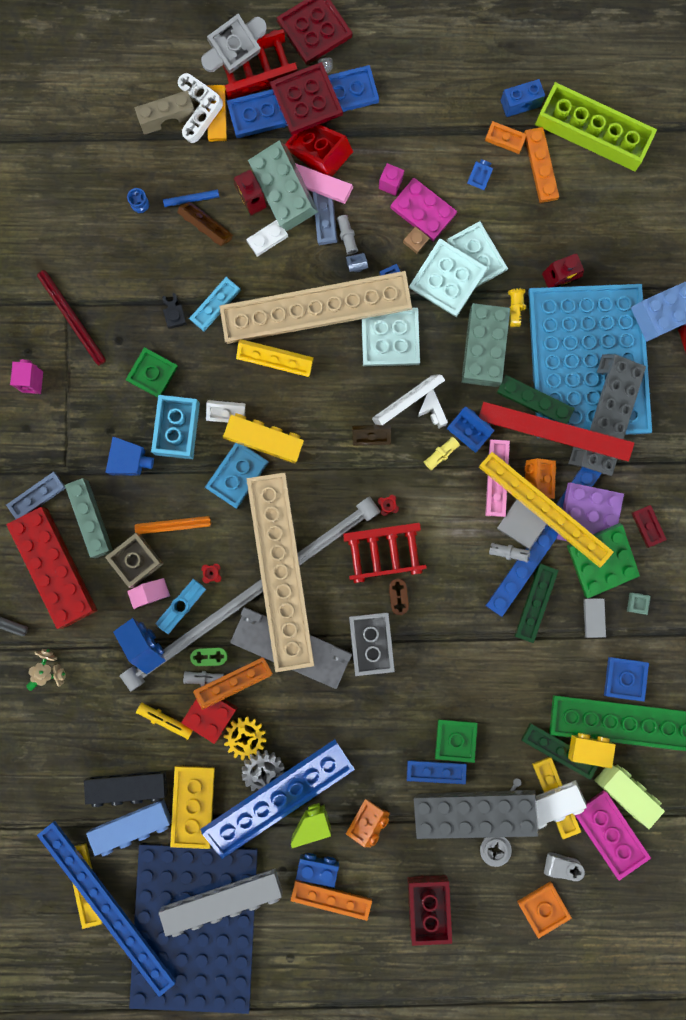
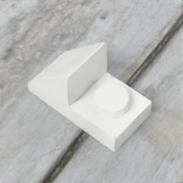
M432 389L427 393L418 417L432 412L430 417L433 424H437L438 428H442L448 422Z

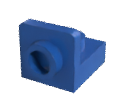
M483 159L480 162L476 161L467 184L485 190L493 170L490 167L491 163Z

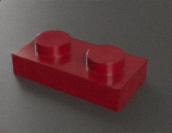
M651 505L632 512V516L647 548L667 540Z

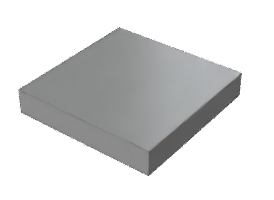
M516 500L497 529L530 550L547 524L519 500Z

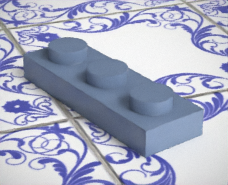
M313 192L314 203L319 211L315 214L318 244L337 243L333 199Z
M52 472L6 504L14 518L18 519L36 510L63 491L65 485L56 472Z

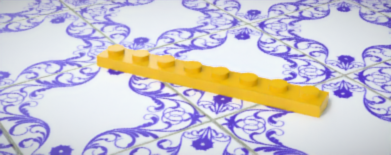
M493 452L479 465L482 471L599 568L614 553Z

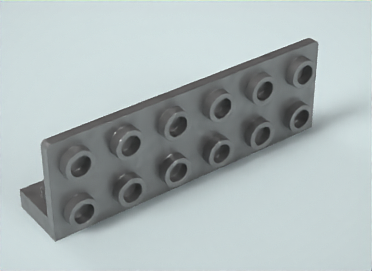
M244 607L241 613L242 617L231 639V644L274 662L267 616ZM310 635L314 666L293 669V671L337 689L352 653Z

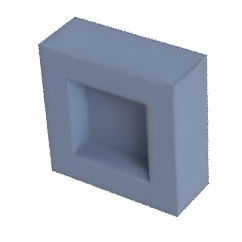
M364 253L346 257L350 272H360L368 268Z

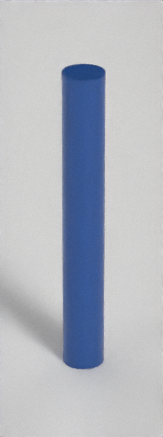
M218 190L168 198L163 199L164 207L185 204L189 201L195 202L219 197Z

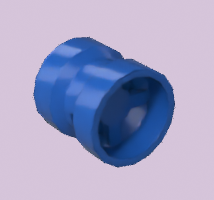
M133 188L128 192L127 200L132 209L137 213L147 211L149 200L145 192L140 188Z

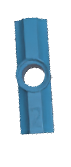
M192 579L155 624L162 631L169 634L184 615L190 611L206 588L195 579ZM179 601H183L186 605L183 612L177 610L176 606Z

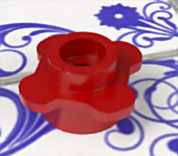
M394 495L378 499V504L381 506L380 513L383 516H386L388 513L398 512L399 507L396 506V497Z
M203 565L201 568L203 571L202 581L206 584L211 581L220 582V565Z

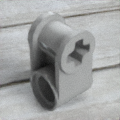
M547 853L544 869L545 875L572 881H580L584 877L585 870L577 859L557 853ZM575 866H576V867H577V870L575 869V870L573 871V873H572V872L570 871V869H574Z

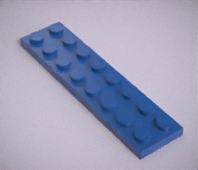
M370 65L328 75L343 112L379 103V96ZM272 90L227 101L236 139L287 126Z
M334 739L201 828L202 835L223 859L355 769Z

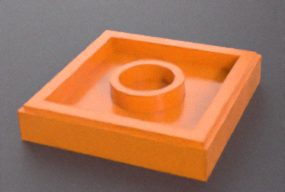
M551 881L517 901L538 939L572 919Z

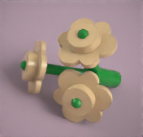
M49 649L35 651L34 654L43 658L41 663H37L35 667L29 669L31 681L27 684V689L32 691L37 685L43 686L46 684V681L52 678L56 680L58 687L61 686L66 677L64 669L59 664L54 665V674H50L51 667L45 665L47 660L54 661L57 660V657Z

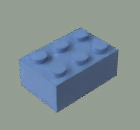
M686 282L631 307L646 342L686 324Z

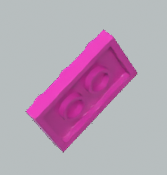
M415 178L410 181L390 206L394 212L412 226H416L433 242L457 214L454 208Z

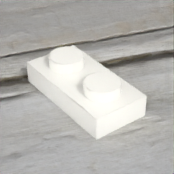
M275 220L246 240L258 257L286 239L288 234Z
M208 400L206 403V421L228 423L230 415L235 416V413L245 416L246 404Z

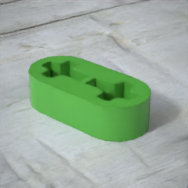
M220 647L199 648L191 653L190 659L195 666H219L227 661L228 653ZM217 651H220L224 658L220 660L221 662H218V659L211 658V655H216ZM198 652H201V655H208V659H202L201 663H199L195 656L198 655Z

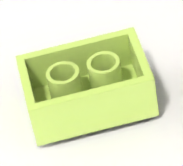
M612 765V769L605 767L594 781L638 822L650 829L665 812L660 807L662 803L656 797L650 795L642 784L631 778L632 775L623 767L621 768L619 765Z

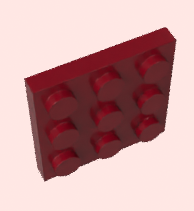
M304 0L276 17L277 23L284 30V33L306 66L353 37L352 31L331 0Z
M322 62L270 82L291 135L343 116L342 108Z

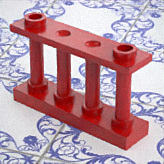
M283 29L273 30L256 41L261 48L258 56L264 70L263 73L253 75L249 61L242 65L246 78L236 81L233 72L229 74L224 67L229 82L227 85H224L228 100L271 88V81L298 71L295 63H288L282 43H285V33ZM275 46L281 67L272 70L264 49Z
M420 523L344 533V542H348V545L351 546L355 575L349 576V580L359 583L365 582V578L409 571H411V575L421 574L422 570L427 569L426 565L419 566L415 536L417 535L416 532L421 530ZM405 534V537L408 538L412 567L400 568L396 542L397 535ZM386 536V540H389L393 570L381 571L377 541H379L378 537ZM367 539V542L370 543L373 573L362 574L358 544H360L359 540Z

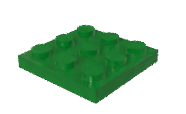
M621 523L593 534L614 552L600 568L572 544L567 545L584 596L587 599L640 576Z

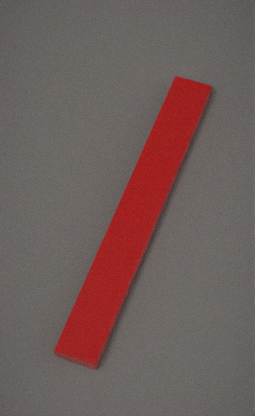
M483 402L479 415L480 419L489 424L627 462L630 460L635 444L631 441Z

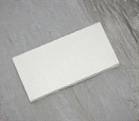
M440 374L431 375L375 415L372 419L375 425L385 424L444 382L445 379Z

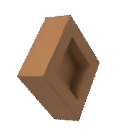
M415 226L403 240V243L418 254L430 238Z

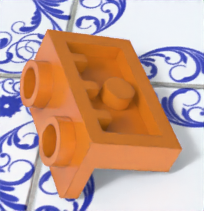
M538 458L526 460L525 479L549 499H555L556 461Z
M365 799L346 835L363 847L371 848L378 842L381 829L385 828L388 824L390 812L382 810L371 801Z

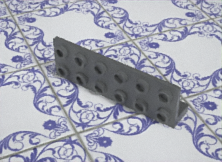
M602 354L597 373L607 376L590 431L624 439L646 366L616 354ZM573 447L568 464L612 476L617 459Z

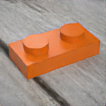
M492 121L485 141L519 154L527 134Z

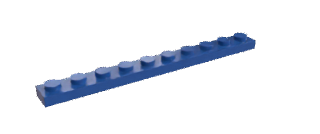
M581 467L571 483L593 487L602 473ZM566 490L556 503V505H558L562 510ZM549 525L545 527L530 549L528 563L520 560L514 563L485 605L500 617L504 615L556 540L558 533Z
M56 821L37 834L38 838L158 997L175 985L176 980Z

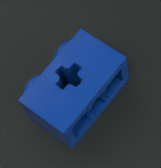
M540 79L504 90L501 104L506 117L542 106L545 93Z

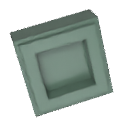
M629 593L627 612L648 615L650 596Z

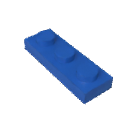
M407 760L406 780L466 784L467 764Z

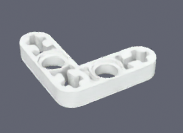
M184 73L178 79V86L182 91L188 90L190 97L200 104L183 127L182 135L188 142L195 143L201 138L221 110L223 101L212 89L192 75ZM186 82H188V83L190 82L191 85H192V88H190V87H189L188 85H186L185 83H186ZM200 89H204L203 95L197 97V91ZM206 114V119L199 122V116Z

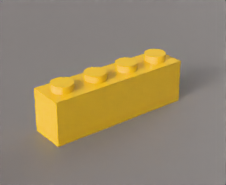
M235 413V416L230 415L223 435V439L294 464L297 462L304 440L300 439L301 436L295 433H289V435L282 433V429L278 427H265L263 422L258 420L248 421L245 416Z

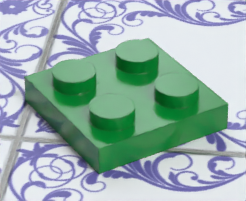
M144 347L128 374L126 381L158 398V395H163L178 365Z
M438 719L435 759L475 763L478 723Z

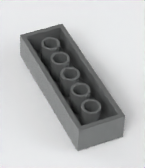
M535 790L417 793L414 797L417 839L538 837L539 827Z

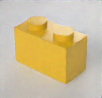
M578 733V736H571L568 759L573 762L612 769L616 745L609 742L610 738L598 736L597 739L590 738L589 734Z

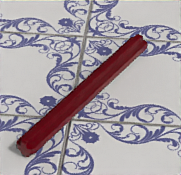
M45 270L39 272L37 277L98 366L105 363V357Z

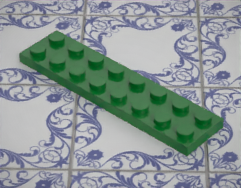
M553 695L549 734L571 737L572 735L578 736V733L589 734L590 738L597 739L598 736L610 738L609 742L686 751V711Z

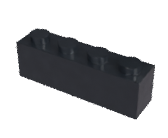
M166 771L88 777L84 780L85 805L91 804L92 807H100L104 803H111V805L115 806L123 804V801H131V804H138L147 799H151V802H160L163 800L162 798L168 795Z

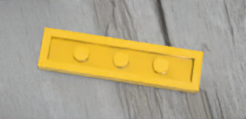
M242 339L238 342L236 359L306 377H309L311 374L314 358Z
M551 757L532 763L544 793L562 786ZM573 813L566 815L564 820L556 822L562 839L581 833Z
M87 843L74 846L92 869ZM73 884L82 929L102 924L103 922Z

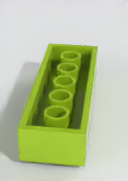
M556 82L535 123L538 127H543V129L632 171H636L642 163L657 129Z

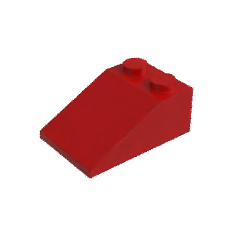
M320 124L292 135L285 143L289 152L311 169L331 177L353 153L345 135Z

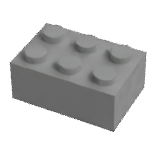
M377 613L349 616L355 676L395 672L389 614Z

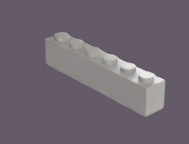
M275 868L162 906L159 916L165 936L172 935V937H176L184 933V930L190 928L191 930H196L208 922H211V924L217 923L222 920V917L228 915L235 917L241 914L243 910L249 909V911L258 909L261 904L267 902L268 904L276 903L282 897L283 891Z

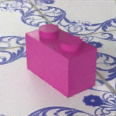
M21 359L20 362H13L10 385L22 393L41 394L43 371L30 360Z

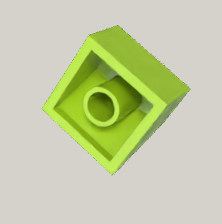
M313 804L304 812L292 835V848L331 837V825L325 805Z

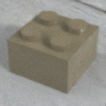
M138 533L132 535L105 557L129 588L136 587L163 565L160 558L141 534Z

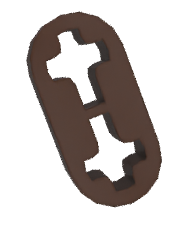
M395 579L389 584L391 610L396 615H404L409 607L407 586L403 580ZM396 582H399V585H403V589H400V596H397L396 590L392 589ZM397 598L401 599V604H405L402 612L394 608V605L398 604Z

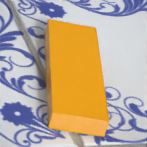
M206 85L216 92L223 101L221 110L208 126V141H227L225 86Z

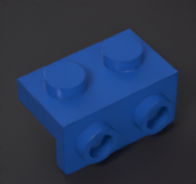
M464 407L447 427V430L475 453L494 432L489 423L480 419L473 410Z

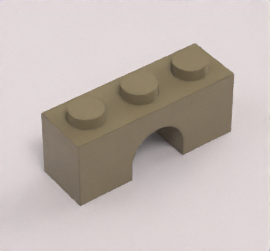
M188 90L134 107L144 135L161 130L162 122L168 119H177L179 123L188 121L195 112Z

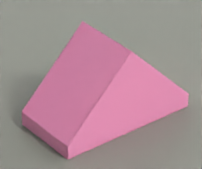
M164 578L141 584L127 591L133 609L170 597Z

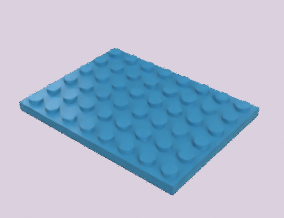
M642 284L529 288L534 389L575 408L567 423L568 425L590 430L607 376L597 373L602 354L619 355L646 366L625 435L652 433L646 340L631 309L632 306L643 301ZM535 412L536 416L546 418Z

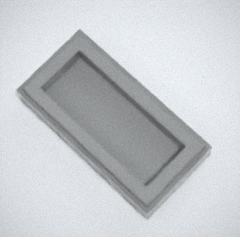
M584 599L585 638L606 637L604 599Z

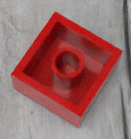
M196 699L181 723L215 744L238 707L223 699L202 710Z

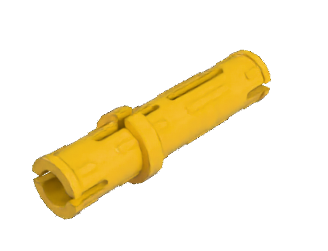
M141 702L136 714L151 720L152 724L156 723L187 740L189 739L193 730L161 713L162 710H156ZM167 722H169V723H171V724H173V725H175V726L181 728L182 730H180V729H178V728H176V727H174V726L168 724Z

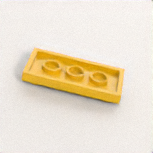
M175 766L170 847L211 848L210 843L202 835L201 828L212 822L215 767Z

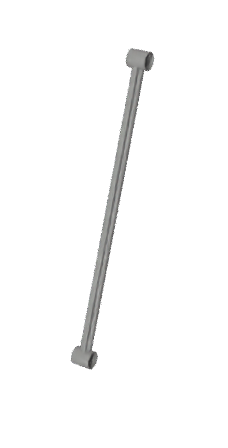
M369 496L356 506L358 508L357 511L298 552L299 566L365 519L368 522L378 515L381 511ZM262 579L163 649L164 653L162 655L165 660L171 659L263 592ZM132 666L122 673L120 678L129 691L132 692L145 682L143 678L147 675L140 669Z

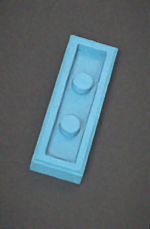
M225 277L189 318L190 321L205 332L221 314L220 306L229 304L241 289Z

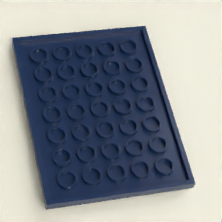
M139 844L134 926L174 977L176 983L158 997L132 962L129 1009L249 1014L255 910L249 911V909H246L235 917H230V915L222 917V920L217 923L211 924V922H208L199 929L191 930L190 928L184 930V933L176 937H172V935L165 936L159 911L162 906L256 875L258 848L239 847L222 859L212 846L210 849L170 847V844Z

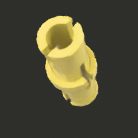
M451 437L444 445L437 447L436 451L424 461V464L432 471L440 462L448 459V455L457 449L460 444L454 437Z

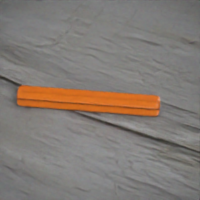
M209 516L140 523L135 524V533L147 534L210 527L211 519Z

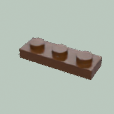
M189 201L179 206L177 213L184 220L197 227L200 232L210 237L214 243L222 246L231 241L233 234Z

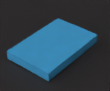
M235 443L205 488L237 509L248 494L246 478L259 477L269 461L248 447Z

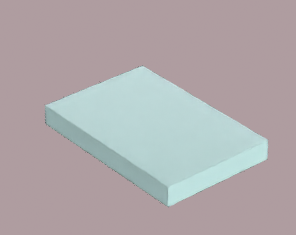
M480 221L448 238L447 242L451 246L488 268L477 287L508 270Z

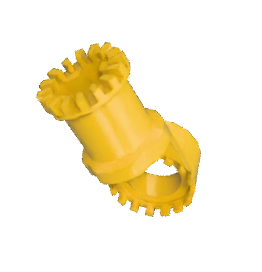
M516 288L517 290L512 289L508 291V295L511 297L509 327H520L521 321H519L521 319L519 318L521 316L520 311L526 309L523 295L525 294V289L519 288L518 290Z

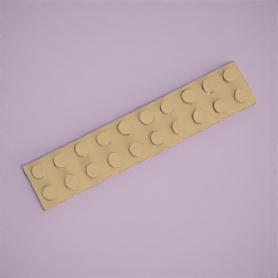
M406 271L220 306L226 344L239 342L240 339L251 340L412 310Z
M285 473L246 478L275 672L314 666L286 475Z

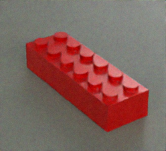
M40 507L6 524L56 629L65 628L98 611L47 508Z

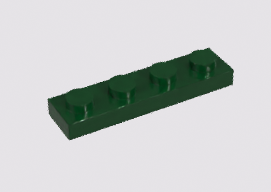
M505 375L497 391V394L550 420L564 424L568 423L575 409Z
M542 564L538 565L514 637L534 643L559 570Z
M531 723L521 738V741L590 780L598 768L595 765L573 762L568 759L570 745Z

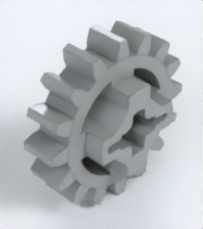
M267 750L264 751V754L257 751V756L250 754V761L245 760V766L242 767V779L245 781L246 787L251 785V791H254L256 788L260 790L284 774V765L281 763V758H276L274 752L268 755Z

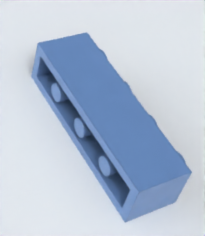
M163 799L160 802H155L92 828L86 834L94 856L99 854L105 856L112 853L113 848L120 846L122 849L131 845V841L137 838L141 841L150 837L149 833L154 831L161 833L167 830L172 819Z

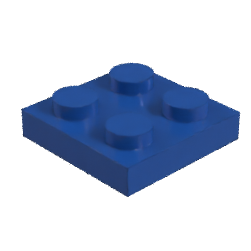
M608 657L604 696L645 702L649 663Z

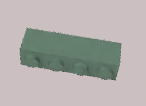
M82 478L66 484L65 488L90 558L96 559L111 553L113 548L89 481Z

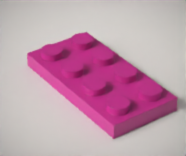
M605 790L587 801V808L582 813L575 815L619 881L651 859Z

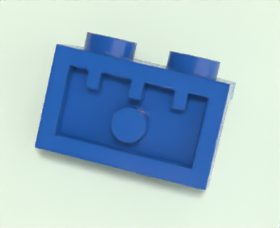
M313 853L300 855L296 880L335 888L337 872L339 870V862L335 858L328 856L324 857V859L318 858Z

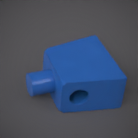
M113 437L105 473L109 475L139 476L142 467L153 468L154 458L144 456L145 449L143 447Z

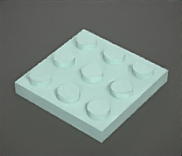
M439 239L409 288L457 317L488 268L442 239Z
M418 308L362 319L363 366L420 365Z

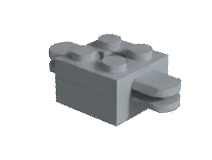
M237 14L209 34L207 41L212 49L203 54L201 58L203 68L208 72H214L224 65L228 73L231 74L260 53L261 48L256 41L266 33L265 21L260 17H254L245 24L240 15Z

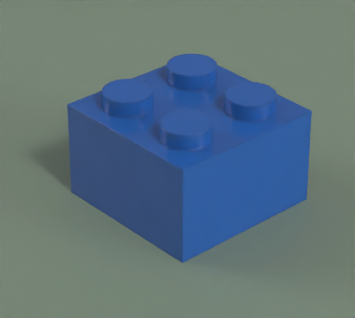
M132 618L113 631L128 661L146 675L166 661L162 655L164 653L163 648L154 641L156 638L155 634L150 628L147 630L142 622L138 623Z

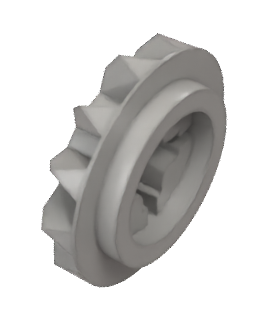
M488 837L483 839L480 845V855L488 865L493 867L502 866L511 857V845L505 837ZM498 844V848L501 851L496 852V855L493 856V852L489 848H494Z

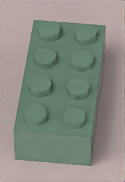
M280 140L248 160L281 228L288 231L319 212L288 147Z
M472 303L469 310L461 383L499 387L501 385L510 308Z

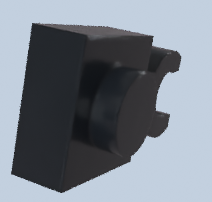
M175 293L172 294L173 301L168 302L166 296H163V302L168 307L163 309L168 329L187 325L182 305L176 306L178 298Z

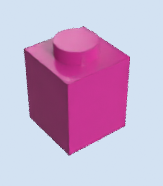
M387 163L379 180V189L396 196L403 180L404 170Z

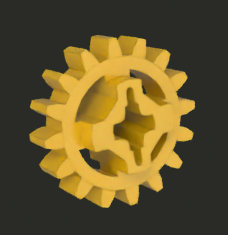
M249 716L245 718V721L239 717L238 723L233 720L231 722L233 727L226 728L229 734L224 735V738L228 739L224 746H230L228 753L234 751V758L241 755V760H244L245 756L248 755L250 759V754L254 753L257 756L258 748L264 749L261 742H266L267 740L262 737L266 730H260L262 723L256 725V718L251 722L249 721ZM246 725L251 726L255 731L247 729ZM238 727V735L232 738L234 730ZM244 733L245 736L250 737L247 742L240 739ZM258 738L257 745L252 749V741ZM236 745L241 746L244 751L238 749Z

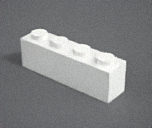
M576 780L536 796L539 829L544 828L548 822L562 821L566 818V815L572 813L577 815L587 808L586 801Z

